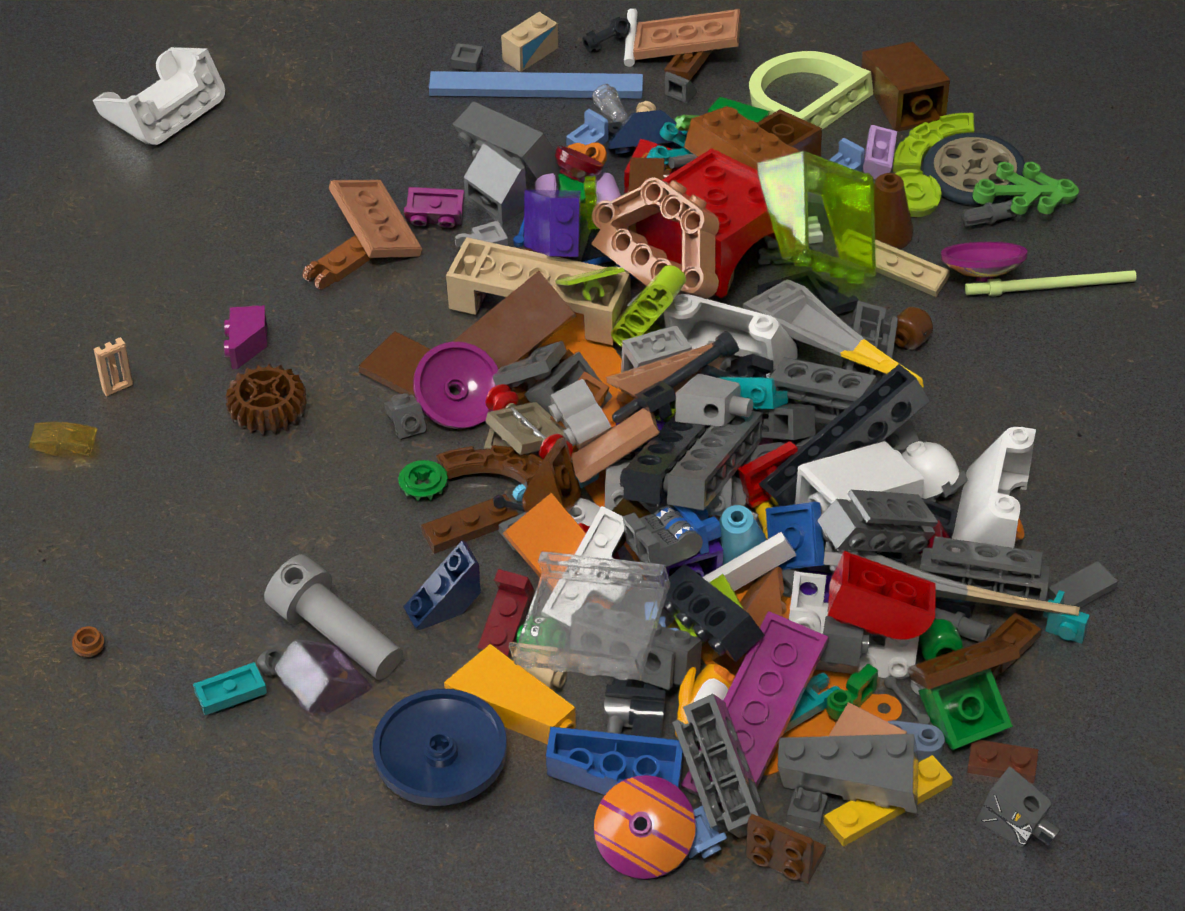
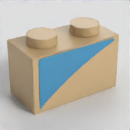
M538 12L501 35L502 60L519 72H522L558 49V23Z

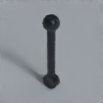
M496 495L493 498V504L496 508H503L505 506L525 512L523 505L507 501L502 495Z

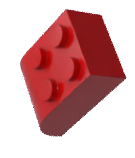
M844 551L830 581L827 616L833 617L836 621L843 624L850 623L864 628L867 632L874 635L881 634L899 640L912 639L926 632L935 619L936 583Z

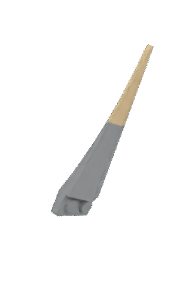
M826 541L823 564L830 565L829 569L835 571L843 552L847 551L936 583V597L1079 616L1080 607L1023 598L967 585L910 567L872 551L836 549L832 542Z

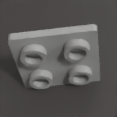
M677 325L623 340L621 373L690 351L692 346Z

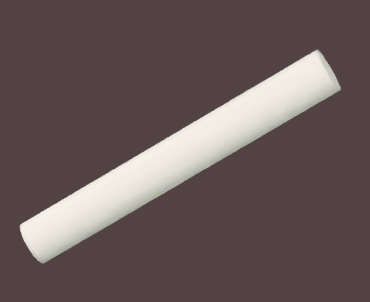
M629 9L627 12V20L630 23V29L625 40L624 64L627 67H632L635 64L633 48L637 30L638 12L636 9Z

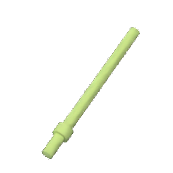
M1132 270L1001 281L1000 278L988 279L987 282L965 284L966 295L988 294L989 296H1000L1002 292L1136 282V272Z

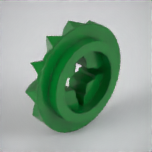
M429 460L415 461L406 465L401 470L398 477L400 490L405 492L406 497L415 496L417 501L421 497H427L431 500L434 494L441 495L443 488L447 486V473L436 462ZM426 479H428L429 481L428 484L424 482L418 484V480L425 481Z

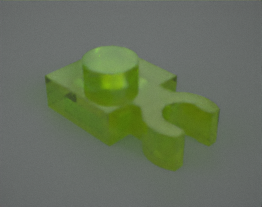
M585 176L584 190L586 203H581L582 220H587L588 229H599L592 220L594 207L599 203L596 176Z

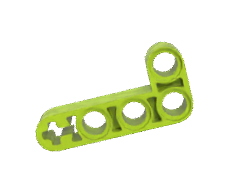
M667 265L663 267L615 324L611 331L613 340L622 347L623 340L662 329L654 322L670 306L686 282L685 274L676 266Z

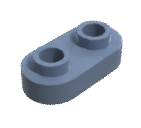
M895 720L887 721L906 731L907 734H914L918 758L926 759L931 755L936 758L942 753L945 737L936 726Z

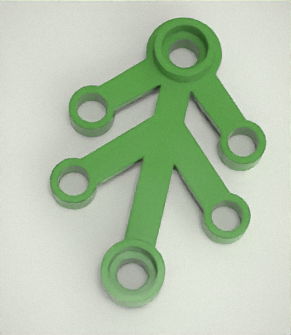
M1000 162L996 170L997 177L1008 180L1016 185H995L991 180L982 179L975 184L972 197L976 202L985 204L988 202L993 203L995 195H1024L1023 197H1014L1010 207L1012 212L1022 215L1027 212L1028 207L1041 195H1051L1050 197H1041L1037 209L1043 214H1052L1054 208L1059 203L1069 204L1073 202L1078 196L1079 189L1069 179L1055 180L1041 173L1040 165L1035 162H1026L1024 164L1023 176L1014 172V166L1011 163ZM1031 180H1036L1043 185H1039Z

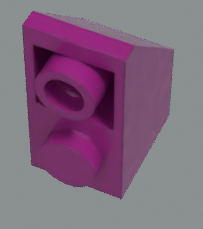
M265 305L230 307V317L224 320L225 337H229V340H224L225 358H230L232 369H239L267 347L268 325Z

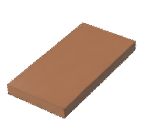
M740 9L639 22L633 48L634 59L639 60L737 47L740 37L741 11Z
M332 180L330 182L329 190L369 258L419 257L421 255V245L381 180Z

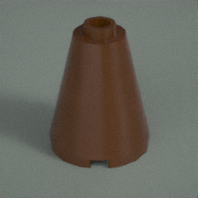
M885 173L878 176L875 180L858 222L857 230L858 233L899 250L906 247L912 241L914 229L903 179L894 173Z

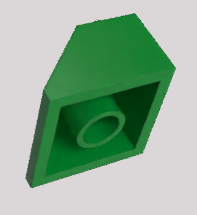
M990 668L929 690L926 688L918 690L927 715L930 717V722L942 731L945 742L951 750L1013 727Z

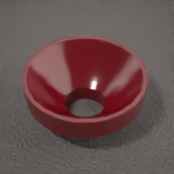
M560 145L556 148L555 159L560 168L559 172L569 178L585 182V180L600 175L604 168L602 163L579 151Z

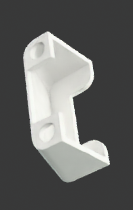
M794 572L789 620L823 634L825 617L828 614V603H823L826 575ZM811 582L817 586L818 590L813 595H805L800 591L799 587L802 583ZM870 633L867 655L860 654L859 666L819 660L815 669L853 674L856 671L859 673L867 664H870L878 669V677L886 678L893 676L896 679H904L909 677L907 668L915 665L919 636L906 640L893 639L886 636L885 644L881 645L872 640V634Z

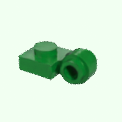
M867 664L859 673L856 671L849 677L846 683L847 691L837 689L829 694L826 710L832 719L838 721L848 702L860 707L876 691L878 669Z

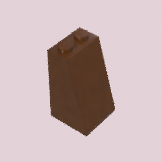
M913 41L863 51L861 68L871 71L873 94L894 131L900 132L914 129L924 122L929 124L939 120L940 116L947 114L950 79Z

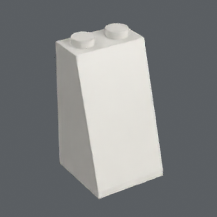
M886 441L798 466L795 504L820 502L822 515L835 499H847L851 502L852 500L847 494L851 489L919 494L922 498L924 478L917 469H914L903 459L899 451L894 450ZM823 530V538L826 541L831 542V540Z

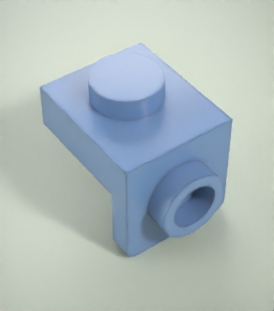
M588 109L584 112L585 123L566 136V145L568 146L574 143L588 145L594 142L603 145L608 141V120Z
M843 138L839 141V152L823 166L841 168L840 180H844L846 184L863 170L865 150L859 145Z
M701 806L694 809L696 837L689 853L690 859L699 854L705 859L722 850L719 844L727 839L725 832L719 834L710 827L704 808Z

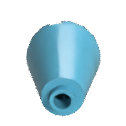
M733 505L723 512L719 520L722 537L717 540L723 548L724 565L766 541L767 538L748 508L741 505Z

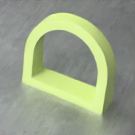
M816 51L792 52L774 57L760 65L754 71L749 81L752 106L770 111L769 115L781 109L822 129L873 95L871 71L835 55ZM791 73H815L830 78L839 84L800 112L785 107L764 94L765 89L772 81Z

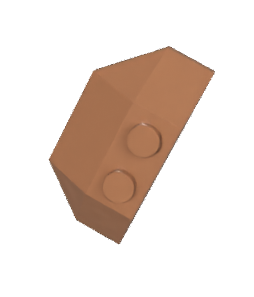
M712 343L606 377L607 383L635 399V394L664 380L713 347ZM718 357L708 365L719 368L724 358ZM702 369L673 388L675 395L698 373L701 374Z

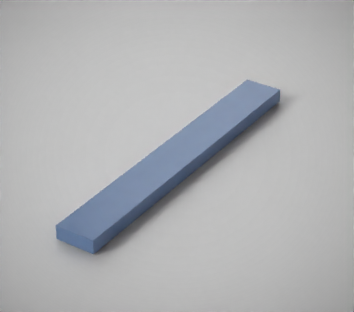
M431 71L429 82V96L641 99L643 92V74Z

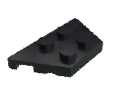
M811 270L758 285L757 290L758 296L788 279L805 286L835 315L854 310L859 301L854 295L848 298L838 292L839 286L830 281L823 280L820 275Z

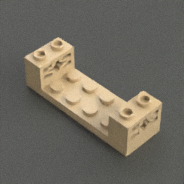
M466 237L446 274L449 309L476 315L487 293L507 297L536 272L540 271L573 312L584 314L585 339L613 345L615 341L611 337V331L627 309V304L631 301L630 273L622 272L598 278V282L604 289V296L599 297L597 288L592 287L589 291L591 300H586L583 296L584 282L567 286L558 285L555 280L607 267L556 256H547L542 253Z

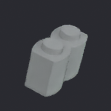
M583 379L550 395L552 405L548 406L552 417L556 422L562 421L566 427L563 430L566 440L572 446L576 445L578 450L612 429L606 415Z

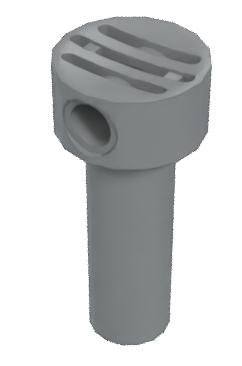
M299 554L285 562L268 583L264 594L265 602L290 624H298L304 620L309 622L377 680H382L390 675L401 661L403 651L330 591L332 576L308 555Z

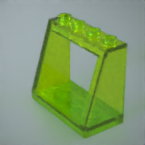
M805 151L757 163L759 181L782 259L794 262L795 266L811 267L814 272L830 273V277L845 278L848 283H862L865 281V278L876 276L873 176ZM808 192L822 197L840 258L809 249Z

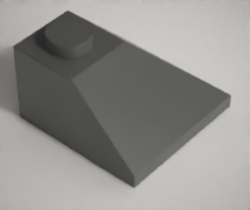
M577 352L553 368L550 375L539 379L524 395L530 403L537 402L551 415L548 406L552 405L551 394L578 381L584 371L599 381L601 380L581 353ZM609 391L600 407L601 409L613 397Z

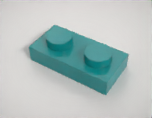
M255 662L193 684L194 692L205 715L267 694L266 685Z

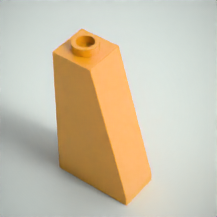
M491 644L444 682L445 689L464 691L487 702L497 712L505 728L547 745L550 726L576 728L575 707Z

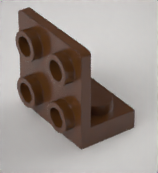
M751 814L748 819L746 858L751 859L759 866H767L777 870L792 880H800L809 884L826 853V845L755 814Z

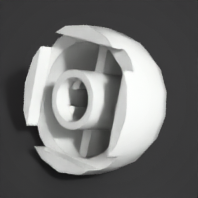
M918 441L910 444L907 450L902 453L903 459L914 469H917L924 478L922 494L924 499L942 493L943 489L941 486L945 485L948 481L952 486L959 476V469L955 459L940 444Z

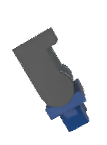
M667 505L659 508L654 514L638 518L635 513L622 517L627 544L637 556H640L642 562L651 572L690 558L698 552L700 555L709 552L708 542L722 537L720 522L715 516L708 518L706 508L699 510Z

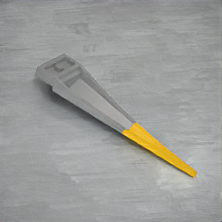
M786 279L743 303V308L746 310L774 317L789 336L796 340L886 374L899 364L850 328L805 286ZM908 370L912 375H914L917 378L920 385L924 387L923 379L920 376L913 373L912 371Z

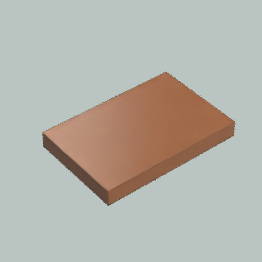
M644 408L572 454L575 475L581 483L588 481L657 436L659 429L653 412L650 413Z

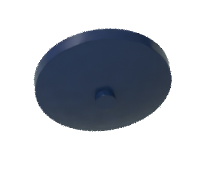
M431 689L402 699L382 717L373 738L374 762L382 781L400 797L423 805H451L475 797L496 780L504 766L507 755L506 731L497 712L481 698L455 689Z

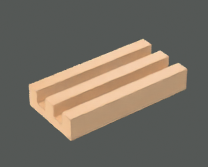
M121 337L115 339L116 344L114 345L110 342L104 344L105 349L103 350L100 347L94 348L101 387L106 396L133 385L126 345ZM117 352L123 376L122 382L119 381L118 368L114 356ZM106 357H107V359H108V364H109V369H110V374H111V379H112V384H113V386H111V384H110V379H109L108 370H107V365H106V360H105Z

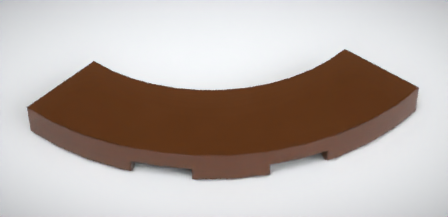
M492 445L491 449L475 450L474 446H469L436 455L437 462L445 469L448 479L472 473H496L509 476L522 483L526 488L543 459L532 453L520 455L512 447Z

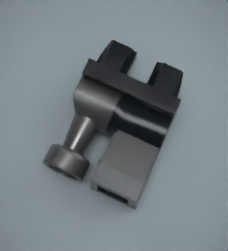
M615 675L612 684H607L605 692L604 719L607 724V733L621 734L622 728L625 726L633 727L631 735L662 738L666 709V691L662 687L646 682L644 683V688L632 687V678L624 675Z

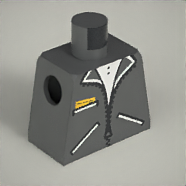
M1010 766L991 788L976 819L980 824L1020 847H1024L1033 835L1050 846L1061 831L1060 828L1045 818L1052 805L1051 801Z

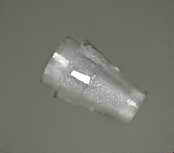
M609 84L599 86L592 95L594 105L611 118L613 122H623L627 117V112L624 110L616 88L611 87Z

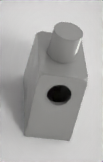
M698 373L676 392L675 421L726 426L736 415L750 417L753 410V400L740 397L741 386L737 382Z

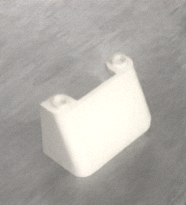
M171 47L162 53L156 61V69L160 77L159 81L138 95H132L127 99H121L114 92H105L92 100L97 111L103 118L145 144L158 145L220 103L224 98V83L208 49Z
M689 294L677 295L670 306L663 312L666 328L677 325L692 346V350L715 342V338L718 335L728 331L739 346V351L734 355L743 357L753 353L773 360V372L784 357L797 359L796 343L772 316ZM773 372L766 374V378H769Z
M1025 427L1008 428L969 466L966 472L968 481L963 485L952 539L1014 548L1020 515V503L1009 495L1015 487L1021 486L1020 489H1027L1036 429ZM951 548L952 552L960 553V549ZM983 552L982 556L992 557V554Z

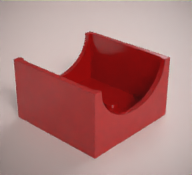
M711 148L662 180L667 183H671L674 180L687 188L685 193L691 197L694 194L707 202L705 208L718 218L719 229L715 235V274L718 277L719 283L714 294L720 298L727 295L729 281L737 263L745 252L759 239L769 236L787 245V248L790 250L797 247L798 190ZM661 211L636 223V233L644 236L648 245L663 250L668 260L682 265V228L680 223L665 218Z

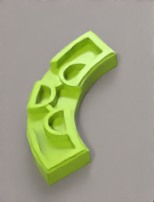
M974 113L940 116V119L929 124L924 122L909 132V136L899 143L896 149L893 172L905 169L921 170V164L927 152L935 143L955 134L974 133Z

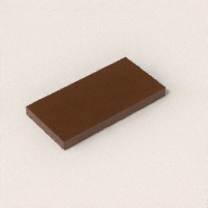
M538 271L452 342H465L477 346L485 351L493 359L498 369H500L502 366L524 360L574 319L576 314L543 274Z

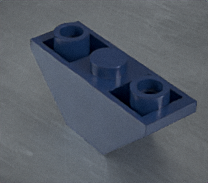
M662 110L631 113L607 143L608 148H615V153L631 152V146H637L640 139L656 144L669 142V148L681 147L673 141L663 139L660 135V130L664 123L671 122L675 125L677 123Z
M461 541L403 606L415 629L422 630L462 615L480 595L479 563L465 541Z

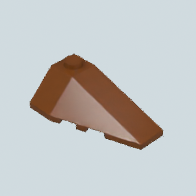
M777 566L756 578L740 601L744 610L751 615L759 628L768 611L782 617L787 611L786 604L781 601V596L784 593L782 568ZM714 651L712 661L736 676L747 652L735 662L727 654L721 657Z

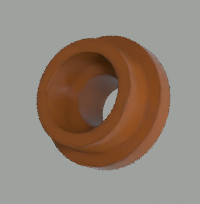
M91 626L78 629L72 639L74 652L83 657H91L98 654L105 645L103 634Z

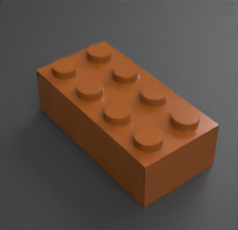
M728 106L692 118L684 148L696 156H700L713 148L794 189L801 187L809 158L799 153L798 149L788 146L779 140L776 135L768 133L759 127L755 121L748 120L739 114L736 109Z

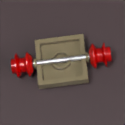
M500 384L490 389L485 404L488 409L493 411L488 412L486 423L520 455L539 451L540 457L544 460L559 438L565 437L563 434L565 429L550 420L551 415L537 402L517 406L519 401L518 395L511 391L509 386ZM566 440L570 456H572L573 446Z

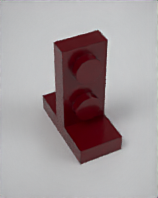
M498 569L494 579L498 591L477 648L481 652L491 644L510 658L517 640L518 629L524 621L527 609H535L538 596L528 577Z

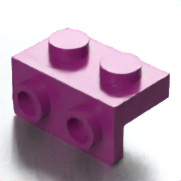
M409 187L407 207H404L406 221L415 226H425L427 223L438 224L446 228L462 225L465 192L458 189Z

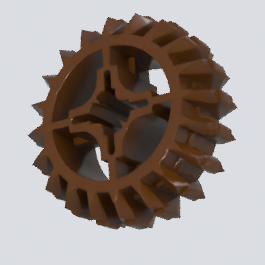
M270 363L267 367L262 368L257 365L254 370L246 368L245 374L237 373L236 379L230 381V386L226 393V407L233 423H238L241 429L248 428L250 433L259 430L262 435L269 430H272L275 434L278 428L287 430L288 423L296 424L297 418L303 417L307 404L306 388L299 375H294L292 369L285 370L282 365L273 368Z

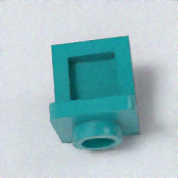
M1059 590L1055 599H1049L1048 602L1063 604L1065 592ZM1044 611L1043 617L1047 618L1045 632L1060 636L1066 640L1080 644L1083 643L1087 633L1089 614L1079 611V616Z

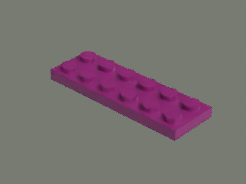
M770 611L767 612L760 626L765 636L748 650L723 700L726 703L757 787L779 744V738H782L829 642L828 636ZM689 769L681 785L682 789L699 796ZM709 771V772H707V773H708V776H709L710 781L712 782L713 779H712L711 773H710V771Z

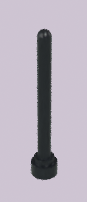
M724 331L715 338L716 341L712 343L713 347L662 380V382L674 388L718 357H731L739 351L736 340L728 331ZM635 398L614 412L612 419L615 423H621L641 410L642 407L638 405Z

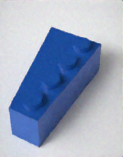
M550 726L546 751L548 776L606 795L611 788L625 779L644 775L660 777L680 789L684 753L679 740Z

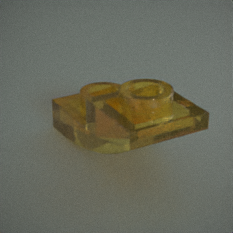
M68 422L35 423L28 448L58 456L60 448L90 457L98 428Z

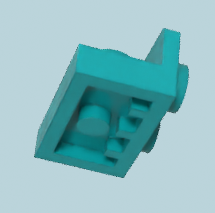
M719 377L720 379L739 383L741 386L740 397L752 399L753 409H775L788 403L787 391H776L774 378Z

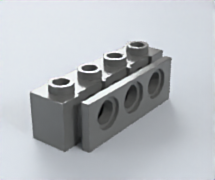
M858 301L848 326L877 349L892 358L898 318L892 316L890 323L884 322L886 308ZM843 357L841 369L876 375V383L887 375ZM850 380V381L853 382L854 384H858V385H859V382H858V381H856V380Z
M786 357L783 358L769 377L774 378L776 391H787L788 403L786 404L815 405V422L825 424L833 421L874 386L877 381L876 375ZM796 369L804 370L805 374L797 371ZM823 375H830L832 376V379H829ZM850 380H856V381H858V382H859V385H858V384H854V383L851 382Z
M853 489L847 493L852 500L851 502L847 499H835L817 520L836 549L918 553L927 546V541L935 534L932 527L938 524V521L919 494Z
M937 536L934 538L933 548H923L920 570L943 578L999 593L1046 601L1050 566L1041 565L1043 552ZM950 548H958L960 553L952 552ZM982 553H991L992 557H984ZM1014 557L1023 558L1024 562L1014 561Z
M587 604L572 616L570 651H572L571 659L668 690L672 688L673 683L681 685L691 667L696 668L695 677L700 673L702 641L686 631H675L665 628L657 622L642 621L633 618L627 613H616L606 610L597 604Z
M711 694L683 707L688 720L687 724L680 720L672 723L710 827L719 833L725 832L726 834L730 832L742 838L747 835L748 819L751 814L769 820L726 703L716 695ZM697 741H699L702 749L701 751H699L696 743ZM709 771H710L711 776H712V779H713L712 782L710 781L709 776H708V773H707V772H709ZM720 802L722 803L723 809L725 811L723 813L719 806Z

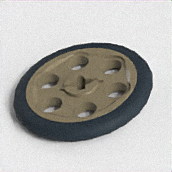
M960 133L945 137L929 149L923 160V172L927 177L931 175L936 179L941 187L942 197L963 205L984 206V204H980L973 199L974 189H967L964 186H975L982 179H998L1003 182L995 185H1016L1008 180L997 177L996 170L998 165L995 162L1011 163L1014 166V172L1023 176L1022 171L1025 161L1020 152L1003 139L984 133ZM974 149H982V150H984V151H986V152H985V153H976V152H974L973 150H974ZM956 154L960 157L953 159L949 158L947 155ZM952 172L955 174V176L949 177L943 175L942 173ZM995 195L992 204L1004 202L1014 195Z

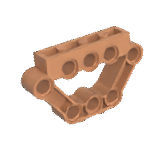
M655 177L649 178L644 181L641 187L612 201L603 200L594 207L592 220L600 231L592 245L618 265L624 267L626 271L646 286L663 267L672 265L679 268L686 276V282L678 295L689 294L701 298H709L717 291L719 280L715 274V235L719 229V221L715 214L705 208L707 202L694 194L691 197L685 193L687 188L674 180L671 183H667ZM660 211L665 218L680 223L682 228V265L668 260L663 250L648 245L644 236L627 230L628 226Z

